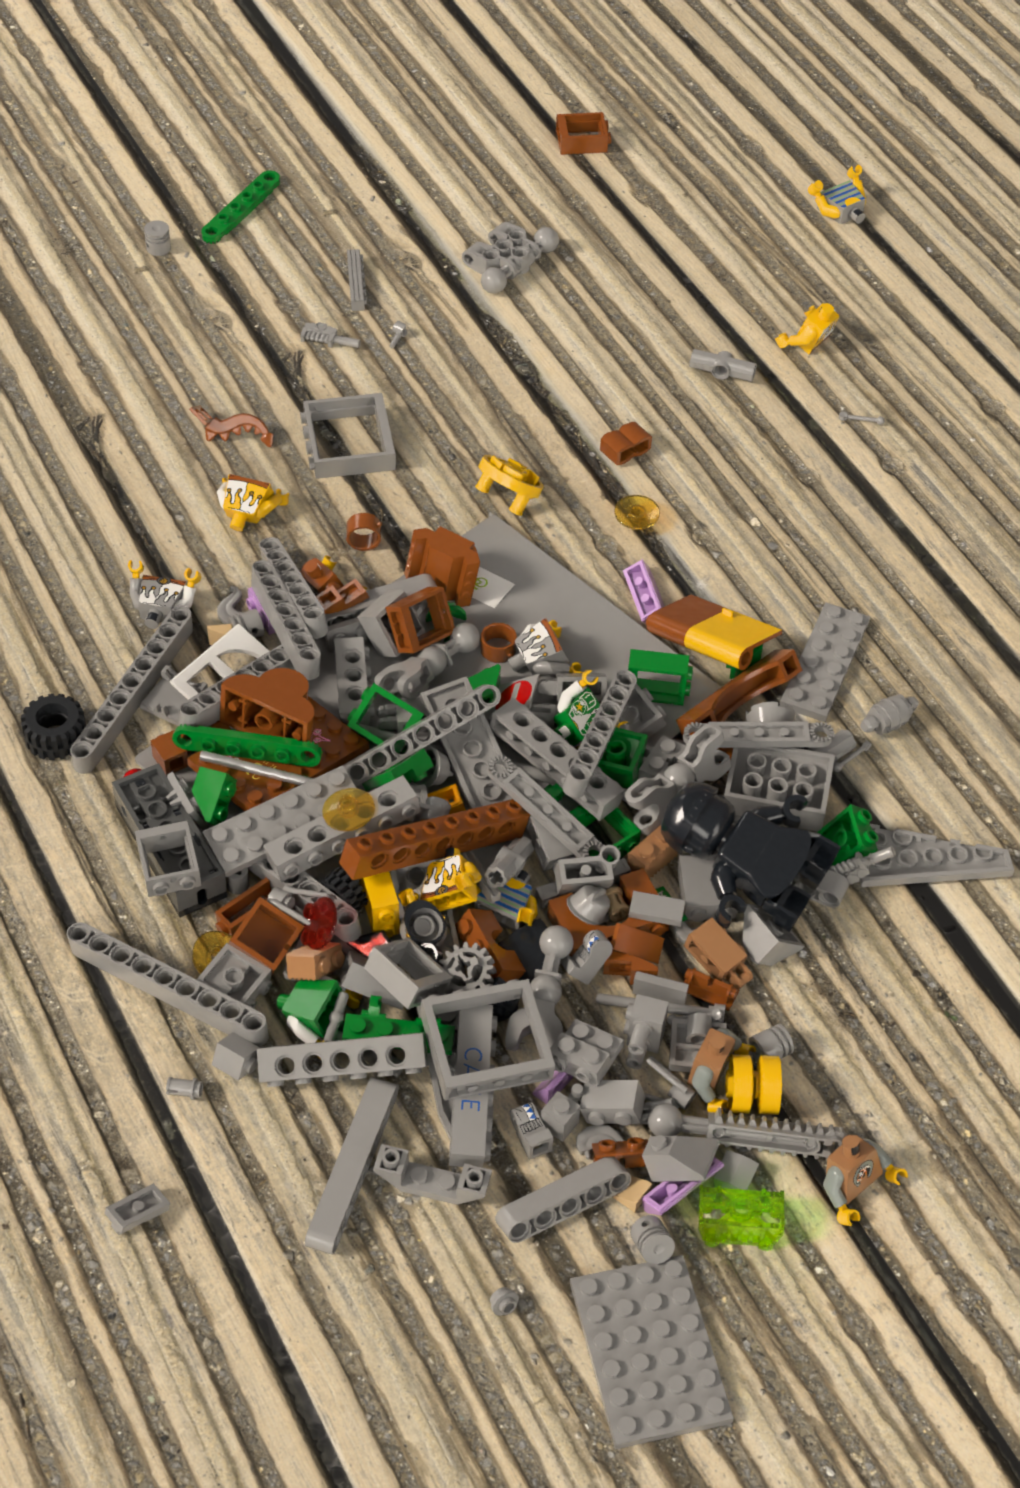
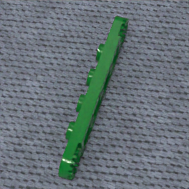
M272 170L262 172L202 228V240L206 243L210 242V244L221 241L224 235L231 232L273 192V189L279 186V173Z
M181 724L177 726L172 735L174 744L184 750L198 752L203 750L220 755L307 767L318 765L323 753L322 748L318 747V744H314L315 742L313 741L310 743V741L303 742L293 738L205 726L192 727L191 725ZM181 734L189 736L191 740H183V737L181 738ZM304 751H309L313 753L315 756H311L310 758L309 756L306 757V754L304 755Z

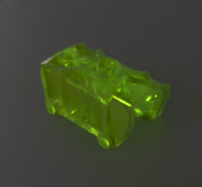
M699 1185L698 1230L703 1241H705V1245L709 1247L718 1246L719 1243L758 1246L763 1251L771 1250L784 1234V1191L771 1192L763 1188L761 1191L727 1189L719 1185L717 1188ZM714 1209H721V1214H725L720 1219L703 1218L704 1213L709 1214ZM735 1209H743L749 1211L747 1213H739ZM762 1212L769 1213L772 1218L780 1219V1223H767L759 1216H762Z

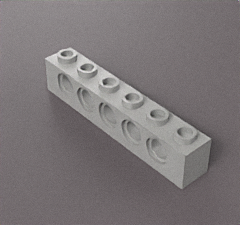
M512 698L493 712L490 724L491 730L555 784L557 783L562 788L568 769L578 750L515 698ZM597 766L585 794L580 798L573 799L600 821L620 805L624 789Z
M402 775L263 845L267 860L281 882L293 878L299 873L317 866L337 854H341L346 839L390 829L392 826L420 813L418 796Z
M425 1032L256 1049L259 1083L267 1082V1087L283 1086L284 1080L295 1079V1084L312 1083L311 1078L322 1077L323 1082L339 1080V1075L350 1074V1079L367 1078V1072H377L378 1077L394 1075V1070L405 1069V1074L422 1073V1067L428 1066ZM394 1047H400L404 1050L405 1059L403 1062L398 1063L392 1059L391 1052ZM367 1050H373L377 1054V1062L374 1065H369L364 1061V1053ZM340 1052H344L349 1056L350 1063L346 1068L340 1067L336 1062V1057ZM312 1055H317L322 1060V1066L319 1070H313L309 1065V1059ZM285 1057L292 1059L294 1062V1070L291 1073H287L282 1069L281 1064Z

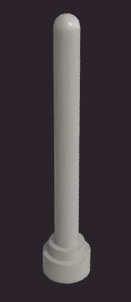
M602 993L596 996L598 1004L628 1008L629 1003L634 1004L636 999ZM669 1003L668 1013L687 1016L692 1013H712L713 1010L718 1009L723 1013V1018L719 1021L712 1018V1022L723 1023L726 1005L715 1003L714 1006L709 1005V1008Z

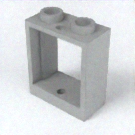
M187 821L135 831L148 897L162 896L167 893L190 890L201 886L199 867ZM185 846L190 869L151 877L147 853Z
M410 938L395 940L373 947L368 954V960L364 966V969L407 1009L420 1006L421 1000L430 995H444L453 979L450 974ZM397 964H400L416 980L407 975Z

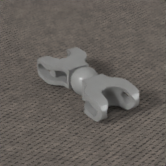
M706 724L689 738L684 752L678 757L679 763L669 766L663 775L659 773L654 778L644 777L638 779L626 790L625 798L627 804L635 809H639V812L634 816V825L641 830V834L650 835L661 825L669 802L683 786L690 782L716 781L731 768L730 756L723 751L717 750L724 742V735L720 726ZM715 734V735H713L712 737H710L708 740L705 741L706 737H708L709 735ZM652 818V821L650 823L643 825L645 822Z

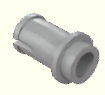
M169 1077L166 1084V1094L187 1096L191 1100H195L202 1096L203 1082L198 1081V1078L187 1080Z

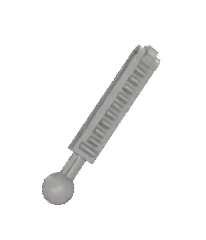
M665 1103L653 1108L648 1117V1126L655 1136H676L679 1132L706 1135V1138L719 1139L720 1144H724L726 1148L729 1145H735L736 1149L743 1146L747 1147L749 1151L752 1148H758L759 1152L766 1149L772 1154L774 1151H780L781 1155L789 1152L792 1153V1156L803 1154L804 1158H807L808 1155L814 1156L815 1159L825 1157L826 1161L829 1155L842 1145L843 1138L847 1136L843 1127H834L832 1124L829 1127H823L822 1123L815 1126L811 1125L809 1121L806 1124H800L799 1120L791 1123L786 1118L784 1121H778L777 1117H774L773 1120L766 1119V1116L755 1118V1114L745 1117L743 1113H740L737 1116L733 1115L732 1111H729L728 1114H722L720 1107L717 1108L715 1113L709 1112L708 1118L682 1115L676 1106Z

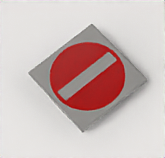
M536 674L499 685L501 699L492 708L491 714L512 698L524 704L530 711L540 675Z

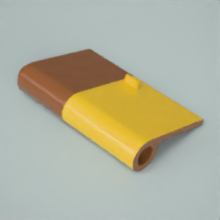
M692 594L654 611L646 619L647 631L651 634L740 670H745L749 666L754 648L782 634V629Z

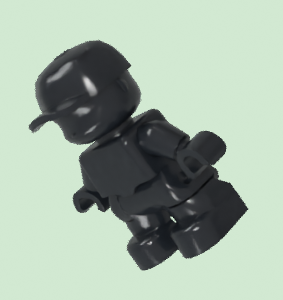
M690 782L683 786L671 799L661 822V834L668 845L680 855H682L684 850L696 858L706 859L718 851L710 879L717 898L721 900L716 911L718 924L723 928H729L732 917L726 912V908H735L738 913L745 912L747 905L741 897L736 896L737 887L739 890L743 889L746 896L754 904L762 906L766 913L773 916V922L776 925L790 932L812 896L799 887L793 886L791 884L792 881L799 875V881L802 884L816 891L841 848L840 845L821 834H810L807 830L798 829L801 823L800 817L792 815L790 809L801 811L806 807L807 799L802 795H792L785 800L782 808L778 805L760 806L752 811H745L735 825L733 824L736 815L735 808L723 795L717 794L718 788L703 782Z

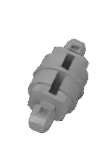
M902 694L883 698L871 707L860 727L866 733L875 731L878 735L898 730L901 726L907 724L913 711L919 705V701L912 696L905 698Z

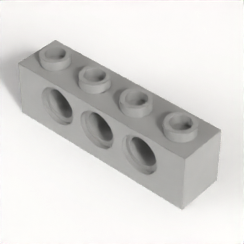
M363 637L334 638L340 720L346 725L349 723L347 719L350 712L354 708L358 709L363 701L361 696L368 686H372V683H367V679H371V666L365 663V661H370L369 646H364ZM374 702L367 710L360 724L370 726V717H375Z

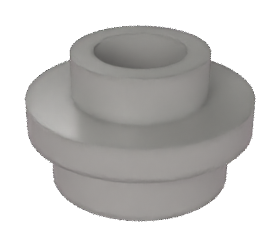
M508 1287L496 1290L490 1298L491 1309L494 1314L502 1316L512 1313L519 1300L518 1294Z

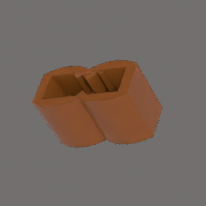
M630 422L622 425L619 430L604 434L601 438L600 451L616 465H622L633 457L641 456L651 449L652 436L636 422Z

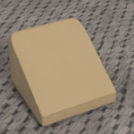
M231 624L207 626L209 645H213L232 629Z
M631 1176V1183L627 1189L613 1196V1198L635 1213L643 1204L641 1198L652 1190L653 1184L647 1180Z

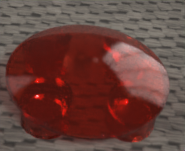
M321 897L314 903H307L303 910L304 917L310 920L311 924L309 926L304 924L301 943L313 950H321L326 947L336 929L337 909L333 900L328 897Z

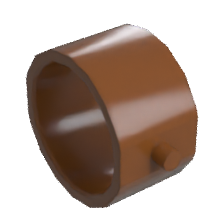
M370 513L354 514L347 521V543L352 548L360 551L376 548L381 542L382 522ZM358 529H370L374 532L369 535L356 534L354 531Z
M492 623L484 627L481 632V654L483 657L494 663H504L513 657L516 653L515 640L517 636L515 630L504 623ZM494 638H502L509 641L510 644L502 648H496L486 642Z

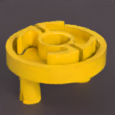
M483 455L478 465L483 473L475 487L481 492L488 494L493 482L496 481L517 492L513 503L509 507V510L516 515L522 516L529 500L539 498L544 488L542 482L539 481L540 477L535 472L511 458L506 461L494 455Z

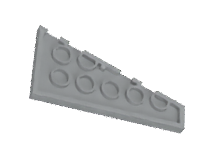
M870 824L871 829L876 832L879 838L878 842H876L878 851L892 846L895 849L896 856L878 862L875 865L871 864L869 875L860 878L861 887L1009 877L1013 876L1014 867L1008 849L982 844L970 846L960 844V840L950 839V842L936 839L937 836L902 829L890 831L880 829V825Z

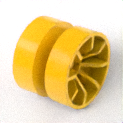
M730 1055L729 1069L726 1070L725 1094L726 1098H728L729 1111H732L733 1114H749L752 1101L756 1099V1107L759 1114H779L782 1095V1069L779 1056L760 1055L756 1070H753L750 1055Z

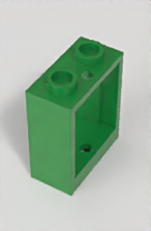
M630 649L628 671L634 673L636 678L638 677V671L681 676L680 683L637 678L636 683L641 690L646 688L652 695L654 700L651 702L683 706L684 697L690 696L691 682L687 680L692 681L693 666H689V655Z
M373 683L371 687L368 686L361 696L363 701L358 709L354 708L350 712L347 726L377 745L384 742L359 726V723L378 694L412 714L403 730L427 716ZM403 739L396 741L394 744V749L398 754L403 753L407 748L406 742Z
M581 805L569 812L585 827L597 820ZM618 808L604 817L623 837V839L613 844L619 850L620 858H622L640 843L641 830ZM596 850L588 851V856L599 855V852ZM608 854L606 861L613 862L614 858Z

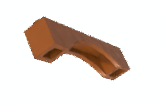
M773 650L676 719L682 736L687 724H691V722H725L736 709L750 699L773 687L786 683L803 671L795 650Z

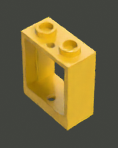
M390 872L359 879V885H362L364 888L362 891L367 894L368 902L365 910L372 933L384 930L389 938L400 934L399 902Z

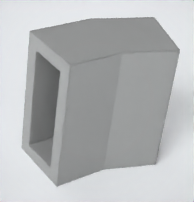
M727 1150L721 1161L724 1163V1167L716 1172L714 1176V1186L742 1199L748 1190L759 1163L744 1155Z

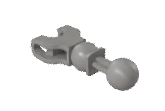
M460 623L453 629L448 642L445 644L434 643L422 649L417 657H410L403 662L386 667L375 676L374 683L391 694L399 691L402 698L415 699L420 696V693L427 691L429 688L428 684L434 679V676L440 675L446 666L451 667L453 665L451 656L457 652L470 653L479 646L481 640L480 632L471 623ZM390 677L393 682L384 688L385 680Z
M560 925L550 926L542 932L539 945L545 955L542 970H535V978L530 983L550 1048L560 1033H563L562 1023L555 1015V1005L562 996V975L558 973L561 959L570 954L574 945L573 936L570 931ZM525 1007L517 1010L510 1016L505 1038L507 1050H518L523 1037L533 1034Z

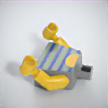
M860 165L855 167L856 173L853 171L852 166L847 172L848 177L853 179V182L849 180L822 192L820 191L823 189V183L820 180H817L808 187V193L816 197L817 209L823 216L829 217L839 224L854 220L859 224L865 219L863 211L866 205V197L862 180H859V175L862 173Z
M521 870L516 878L512 877L504 887H498L501 891V900L495 903L488 902L476 884L477 901H475V909L492 910L500 926L513 932L520 929L523 922L528 923V926H532L533 920L538 916L537 900L532 896L533 887L527 884L530 880V875L526 871Z

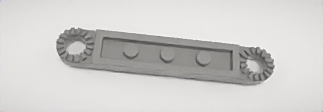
M808 721L691 722V724H687V727L684 728L683 740L687 744L691 737L690 733L696 732L706 724H715L721 727L724 735V742L719 748L826 747L833 741L834 729L833 727L831 728L830 724L827 725L826 722L824 724L821 721L820 723H808ZM824 732L827 734V736L824 738H820V736L817 737L815 733ZM712 734V735H709L708 737H706L705 741L708 740L710 737H712V736L715 735V734Z
M500 754V756L495 755V757L493 756L489 760L486 768L488 776L577 858L591 857L588 856L589 850H596L600 853L601 848L605 845L599 842L594 837L595 835L520 767L511 762L510 758L508 759L507 756L504 757ZM502 764L507 771L502 774L501 772L498 773V771L495 772L496 770H494L493 765ZM608 854L602 855L605 861L608 858Z

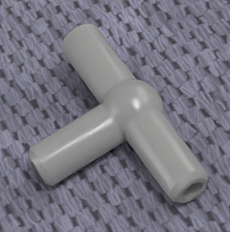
M342 991L338 994L334 1009L329 1015V1024L324 1042L335 1041L338 1030L343 1032L345 1023L343 1014L349 998L346 992Z

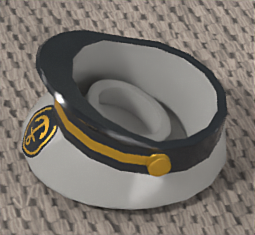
M416 900L407 906L399 928L402 939L410 938L418 946L424 943L441 946L447 936L445 916L440 913L435 905L426 900Z

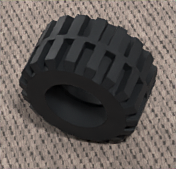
M54 693L48 694L47 697L42 695L38 697L37 701L32 700L29 703L30 707H25L23 710L24 714L21 715V726L28 750L30 749L34 756L39 755L41 759L47 757L49 760L54 761L55 758L62 760L66 759L65 756L67 755L71 756V746L86 727L84 711L80 703L74 701V698L70 696L66 698L64 694L54 696ZM60 725L59 727H56V728H49V727H51V726Z

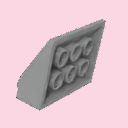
M794 747L733 748L731 768L728 773L724 797L734 806L736 815L742 816L745 811H752L760 806L778 805L782 808L789 796L802 795L808 801L806 807L801 811L790 809L792 815L800 817L801 823L798 828L818 832L822 829L835 755Z

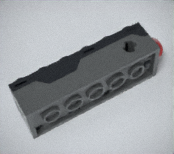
M155 764L143 770L137 768L130 769L123 778L113 781L112 788L116 808L135 841V831L182 821L188 822L199 867L201 886L166 894L179 918L227 898L225 873L195 822L188 815L182 803L173 807L170 805V802L178 796L171 800L166 798L173 790V787L160 764ZM185 846L146 854L148 864L155 876L190 869Z

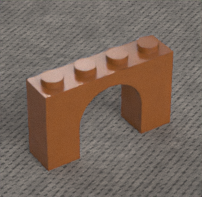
M644 868L624 874L619 878V887L623 891L622 897L628 906L631 905L633 891L658 895ZM573 893L549 900L547 916L552 926H563L572 934L574 945L569 954L571 957L583 944L585 935L592 930L602 931L611 943L616 926L591 925L577 918L567 905V898ZM630 917L620 923L657 936L669 930L668 924Z

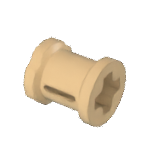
M620 887L607 889L606 895L610 900V920L613 922L624 920L629 916L630 906L625 903L622 897V889Z

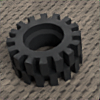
M338 867L320 881L323 886L353 907L357 912L367 905V894L362 891L364 888L362 885H358V880H352L343 868Z

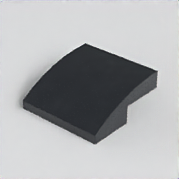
M541 918L533 921L532 926L527 924L498 943L503 949L513 950L517 954L526 970L519 978L520 981L529 979L531 983L535 978V970H542L545 955L540 949L539 940L542 932L548 927Z

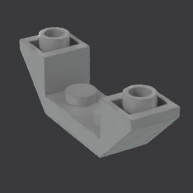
M384 1144L380 1146L373 1168L376 1174L401 1192L456 1205L485 1198L492 1174L490 1169L465 1163L460 1174L409 1162V1150Z

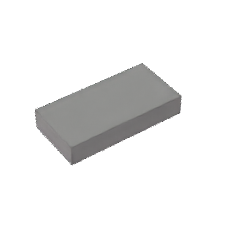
M633 891L629 917L681 927L686 900Z
M636 971L632 993L669 1003L685 1005L689 985Z

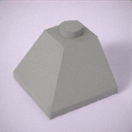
M747 904L744 912L742 945L748 951L747 955L752 962L757 965L772 966L805 947L792 930L788 932L773 922V916L766 913L762 906Z
M650 1136L642 1157L652 1182L705 1181L720 1142L716 1138Z

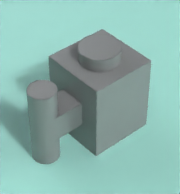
M232 1032L217 1043L212 1066L239 1081L248 1073L254 1072L258 1065L256 1049L264 1046L258 1047Z
M574 1084L568 1097L557 1091L541 1110V1120L546 1129L549 1128L551 1134L562 1142L579 1123L580 1103L583 1093L581 1084Z

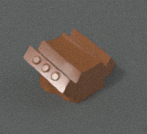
M441 526L435 532L428 528L415 529L404 572L405 578L430 574L437 587L444 588L447 601L455 600L456 605L460 607L470 606L480 566L475 543Z

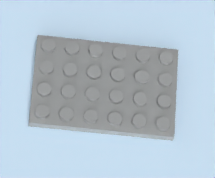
M683 1255L670 1257L660 1264L646 1262L570 1278L572 1294L615 1450L733 1423L734 1418Z

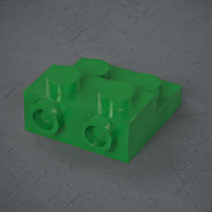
M423 748L362 783L365 791H369L402 775L409 784L412 780L415 783L427 776L426 771L434 765Z
M850 804L817 832L841 846L832 865L841 864V862H846L848 859L852 860L857 852H860L865 857L869 853L878 851L876 842H878L879 838L876 832L871 829L869 822L872 821V815L868 810Z

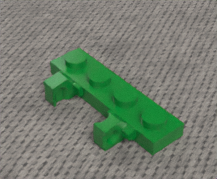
M371 995L369 1010L362 1009L361 1015L346 1013L342 1040L425 1032L421 1018L416 1017V1021L386 1018V1014L380 1013L382 996ZM436 1018L445 1054L452 1056L455 1026L441 1024V1018ZM426 1038L427 1053H431V1052H430L429 1045H428V1041H427V1038ZM394 1047V1048H393V1049L403 1050V1049L400 1048V1047Z

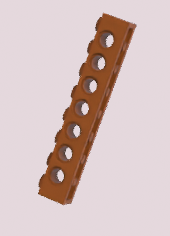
M514 799L349 838L346 839L339 864L352 880H357L445 857V850L448 848H457L463 853L514 840L515 838H522L530 814Z

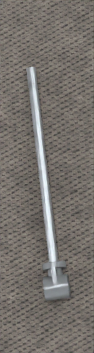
M203 750L200 753L201 761L296 785H302L314 779ZM358 790L361 796L368 793ZM418 797L421 812L406 820L414 822L417 818L420 819L419 821L448 815L451 805L448 801L439 797H429L426 803L420 802V797Z

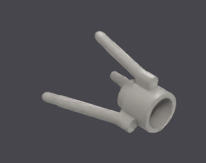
M284 885L283 889L273 888L267 902L305 926L309 931H313L314 928L310 925L311 921L292 910L295 904V898L292 897V894L328 898L329 894L293 888L288 885Z
M650 1056L646 1060L647 1063L673 1084L668 1096L673 1098L677 1109L681 1107L686 1110L697 1092L679 1080L653 1056ZM645 1093V1099L648 1101L663 1099Z

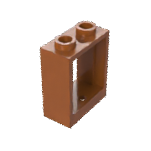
M603 112L557 114L556 134L560 154L607 152L608 144H611V132H608V120H605ZM598 132V135L569 136L568 133Z
M426 587L385 607L398 653H416L451 635L455 628L447 602V595L443 587ZM426 599L434 629L417 637L409 607Z

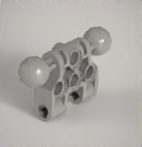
M502 222L488 234V239L492 245L476 242L462 253V260L466 266L482 274L481 284L484 290L488 293L497 294L506 287L507 279H514L518 274L527 273L530 270V265L541 257V252L550 253L558 247L559 236L553 228L543 227L538 229L534 235V240L531 241L527 239L525 229L509 222Z

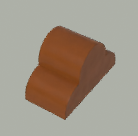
M289 668L271 669L260 677L248 674L229 677L221 683L220 722L242 732L298 739V741H310L312 743L314 707L308 701V680L300 672ZM304 751V755L306 754V757L310 756L311 752Z

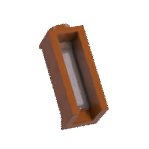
M267 877L215 911L217 919L215 926L223 937L232 938L259 897L267 901L271 892L270 881Z

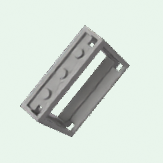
M382 393L303 401L304 412H300L301 424H306V426H303L304 439L309 440L306 441L307 455L311 454V457H308L309 468L314 470L316 479L396 470V454ZM375 414L383 452L320 459L313 421Z
M513 979L500 985L487 984L478 989L468 991L460 989L452 994L441 996L434 994L421 1000L420 1016L444 1101L553 1079L556 1066L529 979L521 981ZM522 998L540 1059L452 1076L435 1015Z

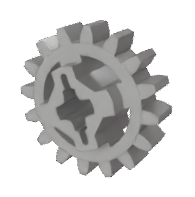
M464 942L463 948H459L455 944L454 952L445 951L446 960L439 959L443 969L453 977L446 990V994H452L460 989L467 991L478 989L487 983L494 984V979L490 975L497 973L493 966L495 961L491 955L489 956L485 947L481 949L478 943H474L472 948L468 942ZM465 965H466V966H467V971H468V972H467V974H468V978H467V977H466V972H465V971H466V969H465Z

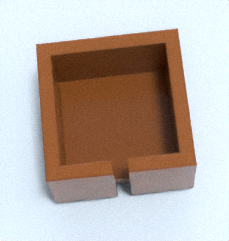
M259 897L228 944L271 969L272 976L305 926Z

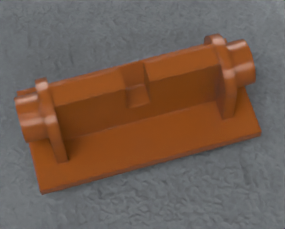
M688 968L684 976L686 978L684 983L689 985L687 994L713 1005L715 1003L724 1004L727 1011H730L740 991L734 987V984L731 983L729 985L718 979H713L697 971L696 968H693V970Z
M632 1137L627 1141L615 1142L614 1140L606 1139L601 1140L599 1143H592L595 1155L593 1162L604 1157L614 1156L618 1161L619 1159H624L625 1168L645 1167L642 1154L648 1139Z

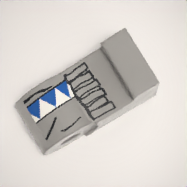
M592 930L585 935L583 944L572 957L566 956L560 963L569 975L588 985L611 955L613 947L602 931Z
M532 1102L509 1111L516 1135L529 1160L552 1151L553 1136L549 1128L546 1129ZM542 1144V1146H541L540 1148L533 1149V1147H536V1146H539V1145Z

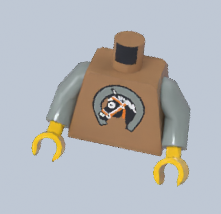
M727 1028L709 1029L694 1059L687 1084L695 1088L704 1102L708 1103V1113H715L718 1107L721 1110L722 1108L728 1109L729 1107L727 1100L715 1098L716 1093L714 1091L729 1063L730 1055L733 1052L739 1055H748L749 1051L756 1052L755 1046L742 1043L741 1039Z
M857 1135L845 1136L842 1140V1145L827 1158L826 1177L823 1182V1187L833 1206L839 1209L837 1221L845 1226H852L850 1219L852 1221H860V1213L855 1209H848L846 1205L883 1174L884 1169L886 1170L885 1178L888 1182L901 1185L896 1179L897 1174L905 1178L908 1177L905 1169L891 1164L893 1160L879 1144L870 1139L863 1140Z

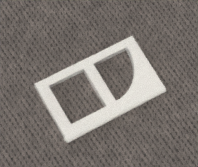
M237 624L170 680V684L185 698L190 699L197 695L198 692L188 682L208 665L223 678L234 673L218 657L228 653H244L259 658L269 652V650L240 624Z

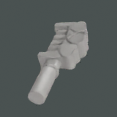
M321 322L316 324L305 323L300 335L301 342H304L305 339L315 340L316 342L320 341L321 343L328 344L330 348H332L334 343L360 348L361 340L343 335L338 336L336 328Z
M892 846L875 853H869L865 857L860 852H857L852 860L848 859L846 862H841V864L832 865L829 870L843 875L849 881V885L859 882L860 878L869 875L871 864L875 865L878 862L894 857L896 852Z

